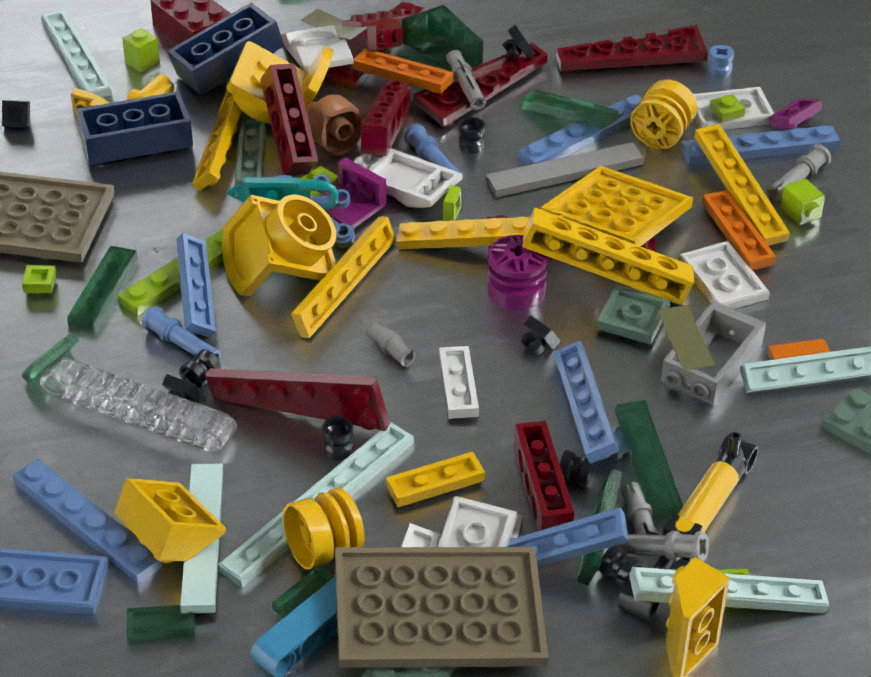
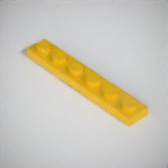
M228 90L223 98L192 186L199 192L208 185L213 186L221 176L219 173L220 169L226 162V152L232 145V135L238 128L236 126L237 121L243 114V111L236 104L232 93Z
M716 124L696 129L694 138L727 190L767 245L788 241L790 236L789 230L721 125Z
M530 217L400 223L396 240L398 250L492 245L499 238L505 236L523 235Z
M378 217L291 313L300 337L310 338L396 241L388 217Z

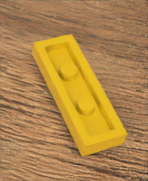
M472 451L386 477V487L397 507H402L485 481L486 472Z

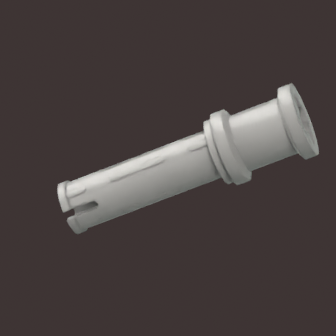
M821 144L813 145L807 155H802L796 160V166L767 188L768 196L772 198L778 193L773 200L780 201L783 186L815 176L821 166L824 167L830 163L831 154L829 150Z
M671 531L667 535L628 534V542L619 544L620 547L626 550L627 554L662 555L672 561H677L680 558L695 557L705 561L709 551V541L705 532H697L695 535L680 534L678 531Z

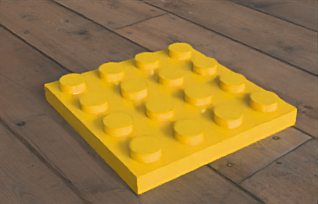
M599 166L544 204L541 210L554 215H564V218L642 246L692 207L693 197L604 166Z

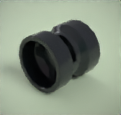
M477 117L462 119L459 123L460 150L472 154L482 151L485 145V138L483 136L485 134L484 121Z
M202 349L194 355L193 361H187L180 367L179 374L181 379L192 382L201 389L207 384L205 376L209 369H221V364L212 352Z
M341 416L327 419L322 426L324 454L334 460L346 459L354 450L352 438L354 434L353 424L349 419Z
M565 450L560 460V467L565 482L573 480L579 486L590 487L597 461L590 464L586 456L579 457L576 452Z
M616 545L610 547L604 553L599 562L598 570L608 578L613 577L616 580V584L623 588L626 581L630 578L629 574L632 567L644 568L645 565L638 558L627 556L626 550Z

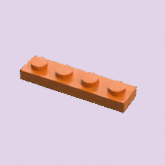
M366 48L353 59L352 68L355 70L384 77L387 80L401 81L411 86L427 89L433 93H442L453 82V72Z
M728 190L703 195V206L727 240L752 270L775 265V254Z

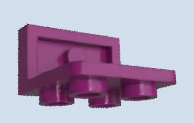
M345 157L338 162L339 184L335 187L337 190L343 189L348 191L350 204L343 209L333 207L325 211L339 224L345 223L354 229L387 205L386 179ZM326 192L322 196H329L330 194ZM339 197L338 201L346 200L345 197Z

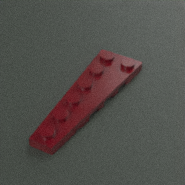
M401 2L393 8L404 9V14H412L413 19L401 21L403 38L424 16V8L412 3ZM367 28L347 42L353 59L364 48L368 49ZM395 47L373 51L389 55ZM352 64L328 68L323 81L356 91L370 74L352 68Z
M694 25L670 29L668 34L656 36V33L652 32L646 33L645 38L633 39L632 36L623 37L621 42L616 43L604 40L596 43L557 48L556 58L560 71L598 70L600 68L612 67L623 68L627 66L696 63L707 61L708 51L698 26Z
M530 43L529 45L536 54L529 59L521 52L519 57L512 60L507 53L472 68V76L483 96L488 100L547 63L548 54L534 43ZM454 78L453 82L442 93H433L423 89L413 94V103L443 127L452 124L454 120L472 110L459 82Z
M212 368L209 369L205 376L213 399L323 420L341 416L349 419L353 425L360 426L366 430L387 431L390 424L377 377Z

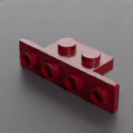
M390 9L389 11H377V13L351 15V20L342 21V26L367 27L368 50H382L402 46L403 30L401 28V21L413 19L412 14H404V9Z

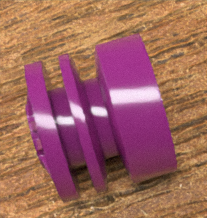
M509 235L499 238L492 243L488 251V296L493 303L510 310H526L536 307L543 301L546 295L548 256L522 247L523 235Z

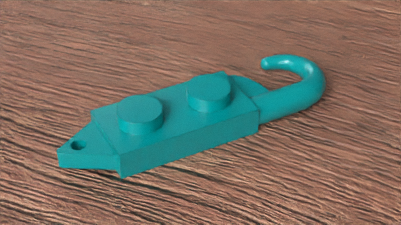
M245 177L243 182L228 189L227 195L244 203L250 195L281 201L288 195H300L310 199L311 191H325L330 194L331 200L327 204L321 205L324 210L333 208L339 199L338 190L330 182L324 180H300V178Z

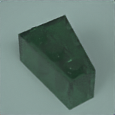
M445 5L402 18V44L448 67L450 65L446 60V56L453 50L460 51L465 63H468L471 68L483 64V40Z

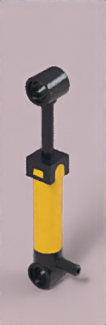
M737 432L728 434L720 446L716 459L677 515L673 513L663 527L662 535H667L671 531H678L680 534L686 535L705 532L743 474L747 475L752 469L759 447L742 440V435ZM661 555L653 568L669 569L673 561ZM681 558V559H684V560L690 562L692 558ZM630 578L624 584L617 603L618 608L647 621L654 617L660 605V602L635 601Z

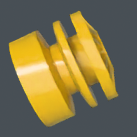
M670 79L655 82L631 113L630 125L633 133L645 145L655 149H668L676 145L697 114L695 96L689 88L680 82Z
M334 488L327 493H319L314 500L312 498H304L289 503L283 510V527L287 543L296 561L304 569L311 570L330 563L333 557L335 558V547L364 546L365 537L361 515L354 500L343 488Z

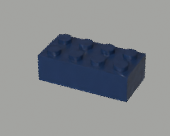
M249 3L168 50V54L176 75L202 95L210 92L224 81L230 80L242 49L248 41L273 54L285 45L277 22L253 3Z
M180 91L76 109L79 134L89 165L130 159L148 154L154 155L159 152L181 150L193 146L191 119Z

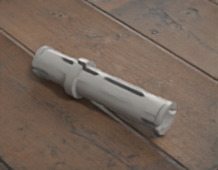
M450 51L446 56V60L452 69L453 78L459 82L473 110L484 108L486 99L472 76L471 66L465 63L460 51Z

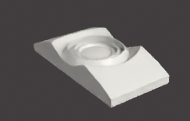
M334 26L294 31L281 35L285 47L304 72H307L323 45L333 49L329 68L353 64V56L345 38L340 40Z
M392 148L387 156L362 153L354 160L355 163L385 178L386 194L395 197L406 207H431L449 191L451 185L455 186L462 180V173Z

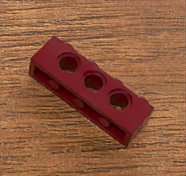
M295 63L270 65L260 80L283 175L308 174L318 162V157Z
M397 80L384 83L361 124L360 153L387 156L409 114L411 85L403 84Z
M546 420L515 424L514 453L537 532L574 521V509Z

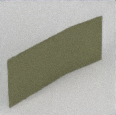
M320 9L314 10L301 19V21L316 28L334 26L338 37L348 40L353 39L366 29L364 27L342 26L343 20Z
M689 305L658 310L666 333L684 371L716 366L698 330Z

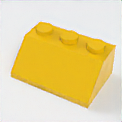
M126 478L114 511L124 523V526L130 529L138 537V541L154 554V558L163 563L188 561L224 535L226 527L179 482Z
M697 557L693 558L686 566H680L672 578L674 587L673 594L669 600V606H671L670 616L666 622V628H668L666 647L672 677H687L719 644L730 578Z

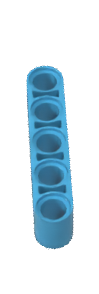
M336 576L263 634L251 649V659L274 677H284L338 632Z

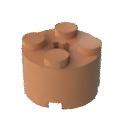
M339 94L325 96L309 105L307 109L308 120L313 140L326 151L337 156L349 154L358 147L356 143L361 138V124L365 115L356 106Z

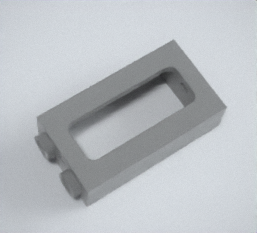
M713 301L696 321L705 345L708 347L713 339L720 335L740 343L739 348L715 377L695 369L684 371L673 348L663 360L661 375L662 383L712 405L717 402L740 373V366L748 363L763 343L766 325L764 321L716 301Z

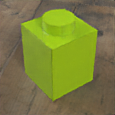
M140 28L122 38L125 63L142 73L160 63L158 37Z
M804 178L783 186L780 208L795 222L802 225L822 217L825 195Z

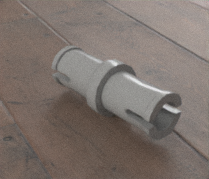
M374 321L368 326L366 335L380 345V349L384 354L393 356L402 366L405 365L406 367L415 361L416 352L402 342L400 335L390 332L381 322Z
M631 482L634 490L633 494L629 484L624 485L621 493L628 508L626 515L629 522L633 523L636 533L659 535L651 518L653 515L652 508L646 503L640 484Z

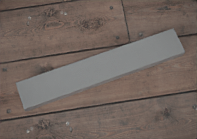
M631 142L487 174L486 183L497 198L582 179L599 166L615 171L643 165L644 157L634 143Z

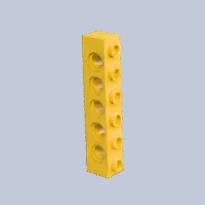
M535 207L524 229L522 247L654 296L670 300L682 306L694 284V268L692 265Z

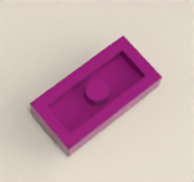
M806 98L796 100L768 117L770 127H777L782 130L795 129L797 124L813 118L815 113L822 110L821 100Z

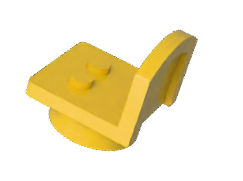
M248 41L242 49L226 88L232 93L236 104L244 113L257 121L271 124L260 78L270 65L291 63ZM323 45L307 72L296 67L306 109L317 94L332 60L333 49Z
M250 195L224 225L222 232L223 262L232 287L240 295L251 296L272 272L321 281L336 264L331 248L336 241L335 226L321 206L304 196L288 195L281 201Z

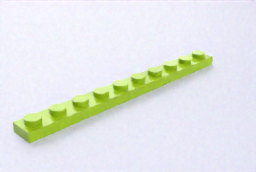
M322 166L300 178V180H313L315 176L325 174L329 177L331 184L334 186L339 184V176ZM311 191L310 197L322 196L325 193ZM223 228L204 240L207 244L209 270L223 262ZM178 257L118 294L119 304L136 316H140L180 290Z

